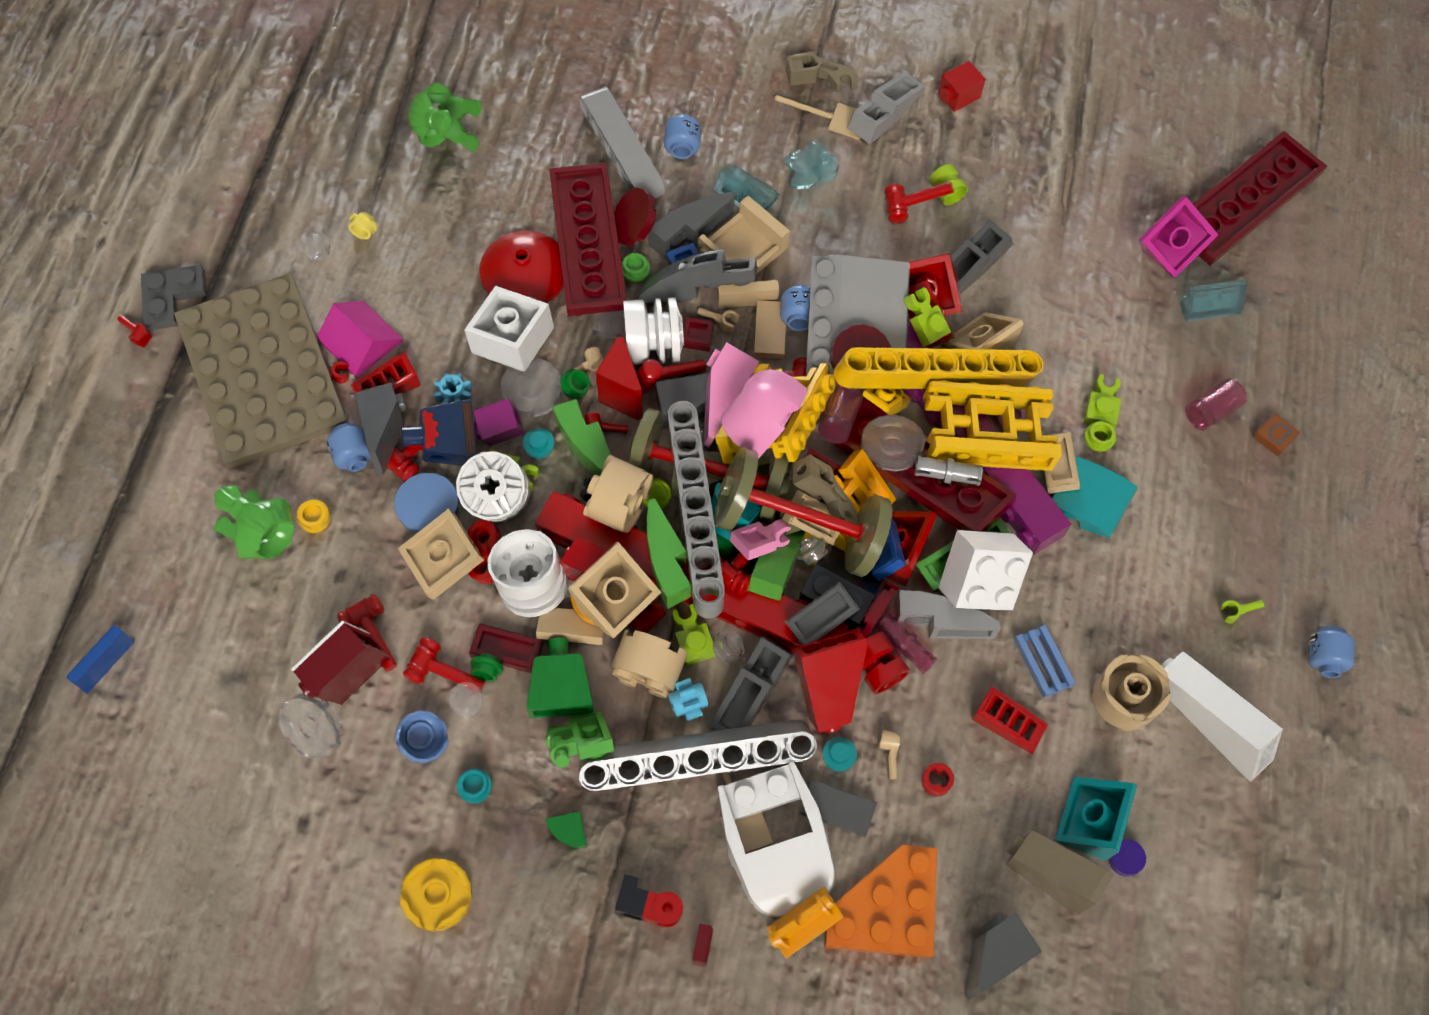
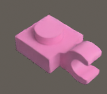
M779 519L765 527L758 521L731 531L730 542L749 561L775 551L776 547L786 546L790 540L783 533L791 530V526L783 519Z

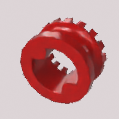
M943 763L929 765L922 775V787L931 796L938 797L947 794L954 783V774L951 768ZM932 772L937 775L943 773L947 779L946 786L942 787L940 784L933 786L929 781V774Z

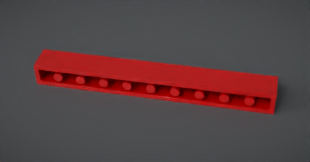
M552 492L535 522L536 531L542 532L553 543L564 548L570 547L577 537L608 550L616 542H619L656 585L649 558L647 533L638 530L635 525L628 533L615 530L583 515L585 505L581 504L576 497L567 493L561 495L557 492ZM686 555V564L681 566L680 568L682 569L683 573L685 574L686 578L690 583ZM702 563L697 568L707 570L709 564ZM724 585V608L716 618L759 638L767 635L792 651L793 647L802 645L785 621L810 603L801 599L794 601L784 596V594H782L780 601L748 590L743 595H738L736 590L731 591L730 588ZM692 590L691 597L682 601L683 603L693 604ZM705 594L701 597L704 601L708 602L717 599L713 594ZM843 622L822 638L848 630L849 625Z

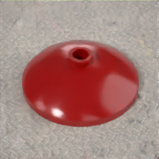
M516 231L503 235L490 244L481 258L479 267L480 279L488 295L495 286L548 303L558 296L564 288L559 245L554 239L543 233Z

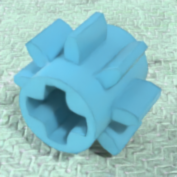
M460 372L457 375L444 373L441 381L434 383L438 391L434 394L436 403L443 402V404L466 399H471L472 402L471 394L469 393L473 390L471 382H463Z
M690 678L676 682V691L668 693L675 716L684 715L686 722L703 716L701 709L708 706V701L701 682L692 685Z

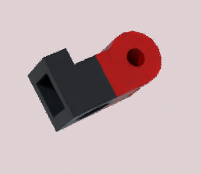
M625 874L615 907L616 915L667 928L675 926L680 921L683 914V903L677 894L673 892L657 894L637 888L639 878Z

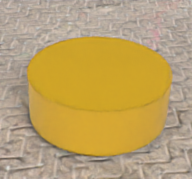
M312 499L305 501L299 506L296 512V519L304 531L318 533L327 528L331 521V514L324 502Z

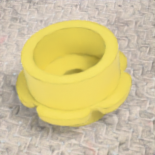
M360 212L358 215L354 213L349 218L351 221L348 226L350 232L360 239H369L378 229L374 218L368 213Z

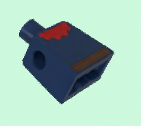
M471 399L421 409L419 426L401 427L402 445H421L422 459L425 462L463 466L469 458L477 455Z

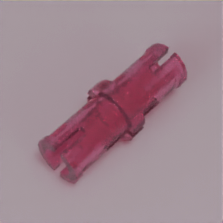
M891 613L886 615L875 627L879 632H885L889 640L896 647L895 651L909 659L922 674L938 660L916 639L918 636L904 628Z

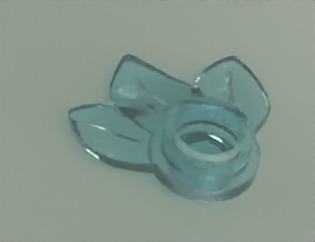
M809 142L805 147V151H793L784 158L785 165L796 172L790 182V187L795 189L810 188L819 181H829L837 175L839 169V162L836 156L829 154L827 147L818 142Z

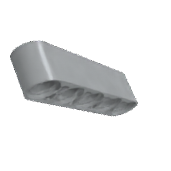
M605 86L580 96L579 103L582 112L627 190L629 191L637 187L651 192L655 198L664 195L665 188L658 171L609 89Z

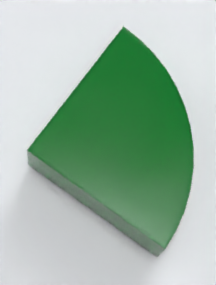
M580 811L546 818L551 834L561 843L572 848H587Z

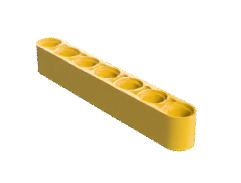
M855 347L849 349L834 369V378L839 385L845 388L927 389L931 381L947 380L955 383L977 382L984 385L1008 384L1013 387H1027L1042 372L1043 361L1037 353L1030 350Z

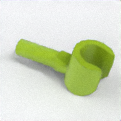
M1228 600L1221 606L1220 611L1224 609L1234 611V616H1229L1225 619L1226 623L1232 624L1236 622L1241 614L1263 608L1264 602L1258 600L1247 604H1239L1236 601Z

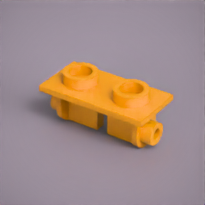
M823 887L767 927L770 933L768 938L775 948L778 947L785 959H787L843 919L844 916L827 889Z

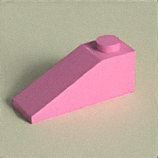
M727 342L722 351L715 349L706 364L711 367L706 379L703 443L708 448L722 426V414L741 393L747 380L751 377L759 363L758 360Z

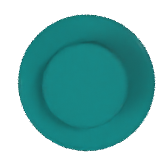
M535 428L524 436V450L533 458H545L554 449V437L546 429Z
M835 737L825 744L822 756L827 767L833 771L843 772L849 770L854 765L857 751L850 740L843 737Z
M481 769L465 771L457 782L459 796L470 804L483 802L488 798L492 790V781L489 775Z

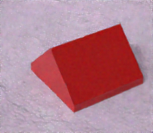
M950 253L909 262V288L928 279L946 316L962 312L957 273Z
M618 337L596 371L599 403L631 418L640 420L643 417L642 389L624 337Z
M892 511V519L897 525L906 565L885 578L903 586L907 585L937 515L934 511Z

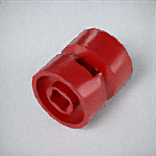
M883 631L867 638L868 646L862 669L866 673L864 680L874 695L881 694L892 688L910 673V669L902 657L893 654L895 647Z

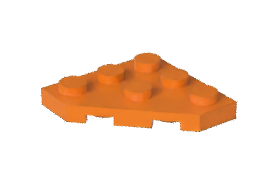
M901 845L836 902V905L844 918L826 930L825 948L933 958L937 848Z

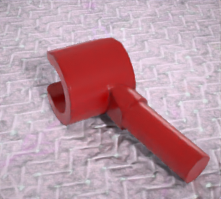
M120 315L117 320L131 331L128 337L129 340L137 346L145 348L152 338L151 333L146 331L147 329L143 324L138 323L136 325L123 315Z
M343 361L334 363L332 370H328L331 379L340 384L346 383L349 380L348 375H340L337 372L341 370L348 371L349 365Z
M588 413L585 415L586 425L599 422L602 432L628 433L627 425L602 423L598 413Z

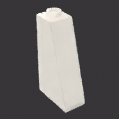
M1184 651L1175 659L1168 658L1161 665L1166 670L1170 680L1168 682L1171 692L1170 701L1250 782L1256 778L1274 760L1283 729Z

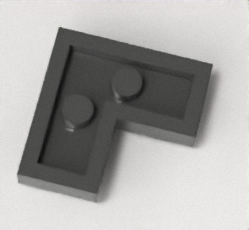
M202 265L141 274L143 325L147 331L178 326L174 314L177 312L176 301L207 296L205 270Z

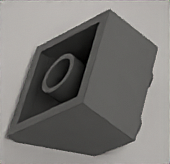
M1001 913L978 929L981 937L972 944L965 995L968 1000L983 993L1043 952L1017 913H1014L1007 919Z

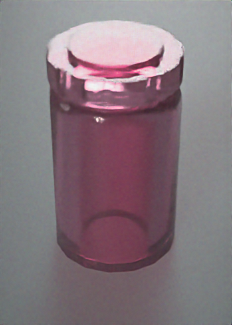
M1232 378L1227 379L1198 397L1195 401L1187 404L1185 407L1186 416L1195 428L1204 431L1247 403V394L1238 381Z
M839 384L836 385L818 426L820 436L826 441L836 444L847 441L864 398L859 388H845Z

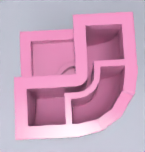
M765 370L757 372L747 380L741 393L722 414L721 423L734 443L740 448L745 447L756 451L759 459L785 429L783 426L791 414L800 408L808 389L782 371Z

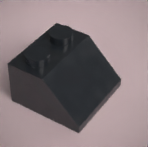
M828 544L805 583L799 599L811 603L840 582L860 608L858 612L845 620L844 623L849 625L851 629H857L884 579L878 581L872 576L871 571L862 577L849 573L845 569V551Z

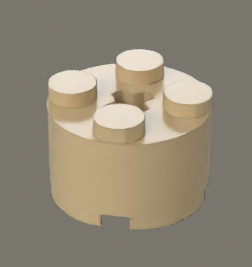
M609 455L603 465L601 476L595 474L589 483L587 493L592 496L584 508L583 515L615 530L628 533L642 512L639 508L643 499H648L653 483V475Z
M625 630L610 669L613 671L612 675L617 677V682L635 688L637 683L649 688L648 693L667 699L668 693L675 690V684L679 679L688 653L680 647L677 653L670 650L671 642L640 631H634L632 636L629 630Z
M1141 654L1138 656L1121 655L1115 658L1097 678L1091 697L1092 703L1104 720L1123 731L1129 732L1143 728L1153 721L1169 704L1171 692L1168 674L1156 660L1149 656Z

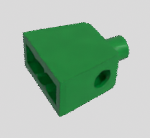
M566 638L550 639L548 641L549 656L534 657L527 700V711L530 719L580 716L594 712L582 654H569V640Z

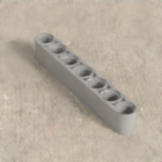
M678 401L673 403L668 410V430L695 611L700 616L714 618L724 608L725 589L697 410L692 403ZM678 420H687L688 422H686V423H679V422H677V421H678ZM684 447H690V448H692L693 450H691V451H682V450H680V449H682V448H684ZM689 475L698 477L695 480L685 479V477ZM699 504L702 508L693 510L689 506ZM701 533L705 534L707 537L702 540H697L692 536ZM702 563H707L711 565L712 568H710L709 570H700L697 568V566ZM705 594H713L717 599L708 602L704 601L701 597Z
M789 720L615 745V751L606 753L601 758L579 759V780L585 789L600 791L785 764L793 761L798 762L807 760L814 755L817 749V742L806 722L802 720ZM796 736H806L803 743L799 745L791 744ZM770 740L773 742L768 749L761 750L757 748L762 741ZM736 745L739 747L738 751L734 754L723 753L724 749L728 746ZM702 750L705 752L704 756L700 759L689 758L693 751ZM662 755L671 757V760L666 764L655 762L656 758ZM627 760L637 763L632 769H624L620 766ZM592 765H598L603 769L597 774H590L586 771Z

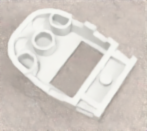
M794 761L788 765L717 787L729 860L742 883L741 886L748 900L755 909L767 916L781 918L821 888L825 887L829 894L831 893L835 883V866L828 838L829 834L820 810ZM799 799L802 800L812 832L745 854L735 824L736 820Z

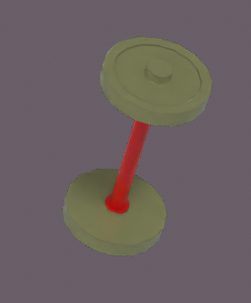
M651 408L645 411L630 447L628 463L647 471V473H650L654 458L673 463L671 449L658 445L663 424V413L661 411ZM786 453L783 454L782 458H776L769 476L756 473L753 486L765 489L764 492L786 498L792 480L788 479L792 462H788ZM704 459L707 473L725 477L729 465ZM762 505L759 522L768 525L775 522L778 511Z
M745 447L738 450L720 487L714 513V524L716 527L727 531L732 530L739 521L747 501H751L848 535L844 559L845 569L859 577L867 575L872 570L882 553L891 526L893 510L889 499L877 494L870 496L857 515V525L753 488L758 467V453Z

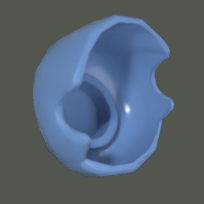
M418 710L406 715L396 728L395 741L398 751L410 762L424 764L436 760L445 751L449 743L445 722L429 711Z

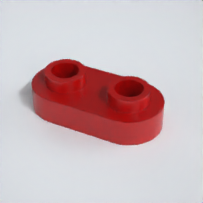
M478 520L470 526L467 533L485 560L468 574L478 583L485 585L494 582L489 571L485 572V569L488 567V557L493 546L501 539V531L490 521ZM490 535L489 540L484 543L485 538Z

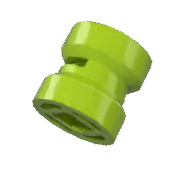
M946 164L932 173L929 183L934 187L952 182L954 193L939 197L944 205H952L960 201L967 194L968 186L964 180L958 178V171L954 165Z

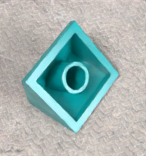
M1073 777L1055 841L1104 861L1110 859L1120 850L1137 785L1130 782Z

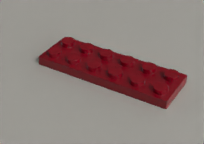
M1285 131L1281 132L1193 203L1195 208L1218 234L1198 256L1211 266L1323 174L1327 165Z
M607 163L549 168L567 317L624 311L623 301H627Z
M864 396L825 430V439L848 455H851L853 451L863 449L882 478L929 510L934 511L935 514L959 530L986 532L1015 503L1017 494L984 473L982 474L980 486L951 481L949 484L943 483V479L914 476L917 456L927 457V451L930 447L928 436L896 415H888Z

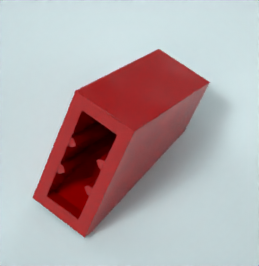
M856 628L792 648L809 720L818 733L836 732L842 726L852 722L868 646L866 637Z

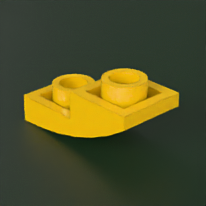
M867 388L862 394L888 415L901 412L908 406L911 400L902 389Z

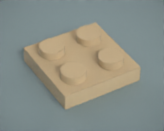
M449 508L398 548L425 594L432 600L485 560L455 513Z

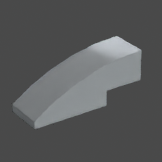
M902 72L876 89L870 101L854 110L848 129L869 144L872 143L913 105L924 92L926 86L906 72Z
M899 590L895 599L896 626H929V638L995 639L1001 629V622L979 609L955 608L947 597L922 591Z

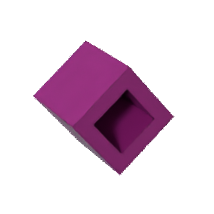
M509 398L473 411L476 419L474 421V432L479 440L482 439L489 446L525 434L517 406Z

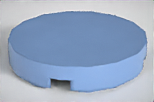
M420 473L410 477L399 487L395 495L394 509L399 521L408 531L416 534L448 508L456 516L459 512V498L454 485L446 477L436 473Z

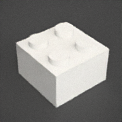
M495 286L464 331L473 354L525 372L554 329L549 304Z
M957 530L938 588L955 608L1013 610L1033 552L1015 534Z

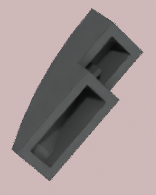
M731 192L712 195L674 210L653 225L652 230L648 234L649 246L665 259L666 252L679 248L685 241L689 244L694 243L697 246L698 237L702 234L707 237L734 213L735 195Z
M990 219L971 240L967 238L951 255L957 273L960 294L988 271L1013 245L1012 238Z
M767 635L761 637L747 664L742 667L709 726L717 731L750 726L792 659L793 651Z

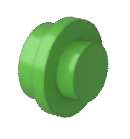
M631 253L621 262L623 277L630 282H640L646 279L650 273L648 260L639 253Z

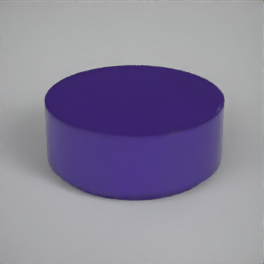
M1130 839L1122 840L1119 852L1108 859L1113 871L1117 874L1130 877L1136 875L1145 867L1146 854L1139 843Z

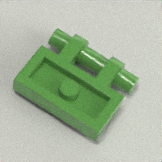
M601 710L568 718V725L561 727L551 726L547 729L545 736L551 761L560 768H564L569 764V759L572 755L579 754L580 760L586 758L598 759L606 753L615 751L612 737Z

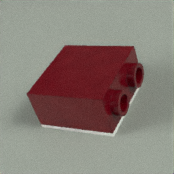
M341 621L291 670L300 679L298 686L311 699L317 697L325 703L330 701L342 705L390 659V656L369 632Z

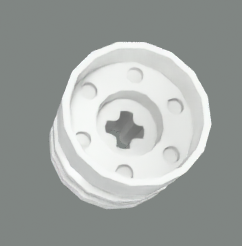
M668 298V312H662L661 300L655 299L654 313H647L644 300L623 301L626 346L633 365H642L646 360H649L650 350H656L660 364L665 363V349H671L672 363L680 362L684 338L682 315L679 312L676 298Z
M496 451L482 452L469 458L461 467L456 480L457 496L462 506L473 516L492 523L507 522L517 517L526 507L530 497V481L524 469L509 456ZM491 478L496 483H500V486L495 488V494L493 495L491 492L484 490V487L489 485V479Z
M530 529L518 530L502 537L493 546L488 557V571L507 609L516 615L529 618L546 614L554 610L562 602L568 589L567 576L560 564L557 550L549 537L539 531Z

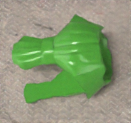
M439 82L433 83L416 94L408 108L409 125L417 134L420 144L426 147H434L435 145H440L441 142L448 138L466 147L469 151L475 152L476 148L479 147L478 138L465 131L460 119L466 113L475 117L480 116L482 111L480 101L454 97L452 92ZM432 104H437L438 109L433 108Z
M224 485L214 494L216 507L229 513L236 519V523H232L228 517L224 516L216 522L213 529L235 542L239 559L275 558L280 556L283 550L291 545L294 524L292 506L289 502L280 497L263 500L254 489L243 495L236 485Z

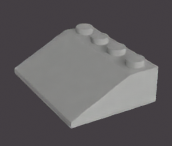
M849 255L812 256L806 375L811 367H817L818 369L820 363H827L830 374L834 375L829 355L832 343L843 330L852 325L864 324L875 327L886 336L891 348H907L908 308L904 303V298L909 296V262Z

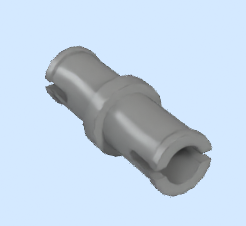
M918 455L914 476L943 479V483L949 484L951 481L980 486L983 465L978 466L954 462V458L948 457L946 460Z

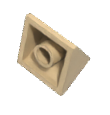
M984 312L953 333L954 339L940 345L942 349L1011 350L1015 347L1024 324L1022 319Z
M616 542L568 587L580 612L611 638H615L661 593L619 542Z

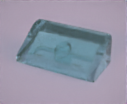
M736 165L720 171L714 185V190L719 194L728 192L734 194V204L739 207L740 202L749 196L767 211L780 195L777 191Z
M1237 280L1189 287L1180 302L1185 320L1189 322L1241 314L1244 309L1247 281Z

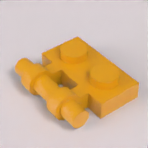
M863 449L853 451L838 471L844 478V482L841 481L838 475L834 476L838 485L851 503H853L857 515L866 500L874 494L889 499L891 504L896 500V497ZM853 493L855 494V496L857 497V499L860 501V504H859V505L856 503V501H855L854 498L852 497V494H853Z

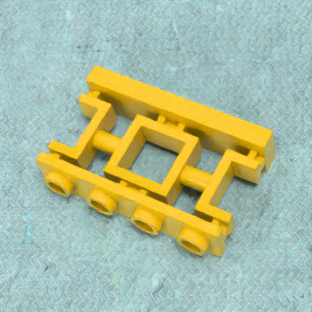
M820 363L818 369L817 367H811L807 376L793 377L806 387L808 391L800 408L791 414L783 426L785 429L769 446V448H772L775 458H782L783 454L786 453L788 462H796L801 451L804 450L811 431L815 429L821 412L825 410L827 400L835 390V378L833 374H830L827 363ZM758 364L751 377L757 372L771 370L770 364ZM782 368L776 369L777 371L783 372ZM722 425L715 436V440L723 463L731 464L734 456L741 448L731 440Z
M931 381L923 395V402L926 403V411H941L942 429L932 428L928 436L930 447L927 451V458L946 460L948 457L954 458V462L978 466L983 465V467L1052 471L1062 457L1061 444H1057V436L1042 435L1040 418L1048 419L1054 409L1053 403H1050L1054 396L1053 390L1042 389L1038 386L1027 388L1013 387L1008 384L984 385L977 382ZM952 405L965 406V415L953 414ZM1014 409L1027 410L1026 419H1016ZM978 414L1001 415L1004 433L980 431ZM954 427L967 428L968 438L954 437ZM1017 431L1028 432L1029 442L1017 441Z

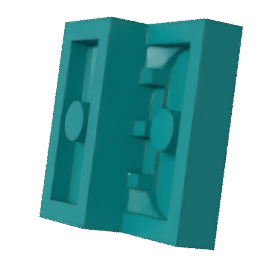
M1076 457L1080 489L1055 493L1052 500L1067 518L1079 521L1080 529L1110 538L1134 497L1137 486L1101 465Z

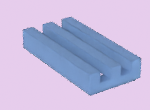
M1046 625L1040 626L1037 630L1032 629L1024 635H1017L1014 638L1043 699L1069 689L1076 684ZM1038 637L1042 640L1063 683L1060 682ZM1030 641L1053 687L1049 688L1026 642Z

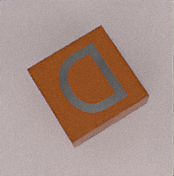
M1275 413L1253 437L1278 457L1300 432Z

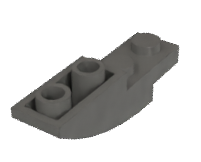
M725 249L687 257L663 268L645 281L640 287L637 300H644L649 305H654L655 299H660L661 303L668 301V298H676L677 302H688L693 298H697L701 286L712 289L722 284L747 285L756 280L758 269L756 257L726 260Z

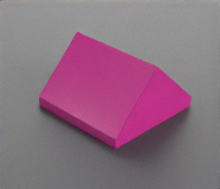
M1183 195L1139 241L1141 249L1173 278H1176L1218 234L1190 200Z
M364 301L333 303L316 337L338 361L346 362L349 365L347 369L355 378H358L403 342L402 337Z

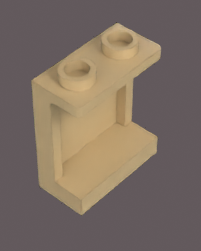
M747 196L740 202L739 213L709 238L704 234L698 237V252L701 254L725 249L726 260L756 257L758 274L788 248L790 230L751 197Z

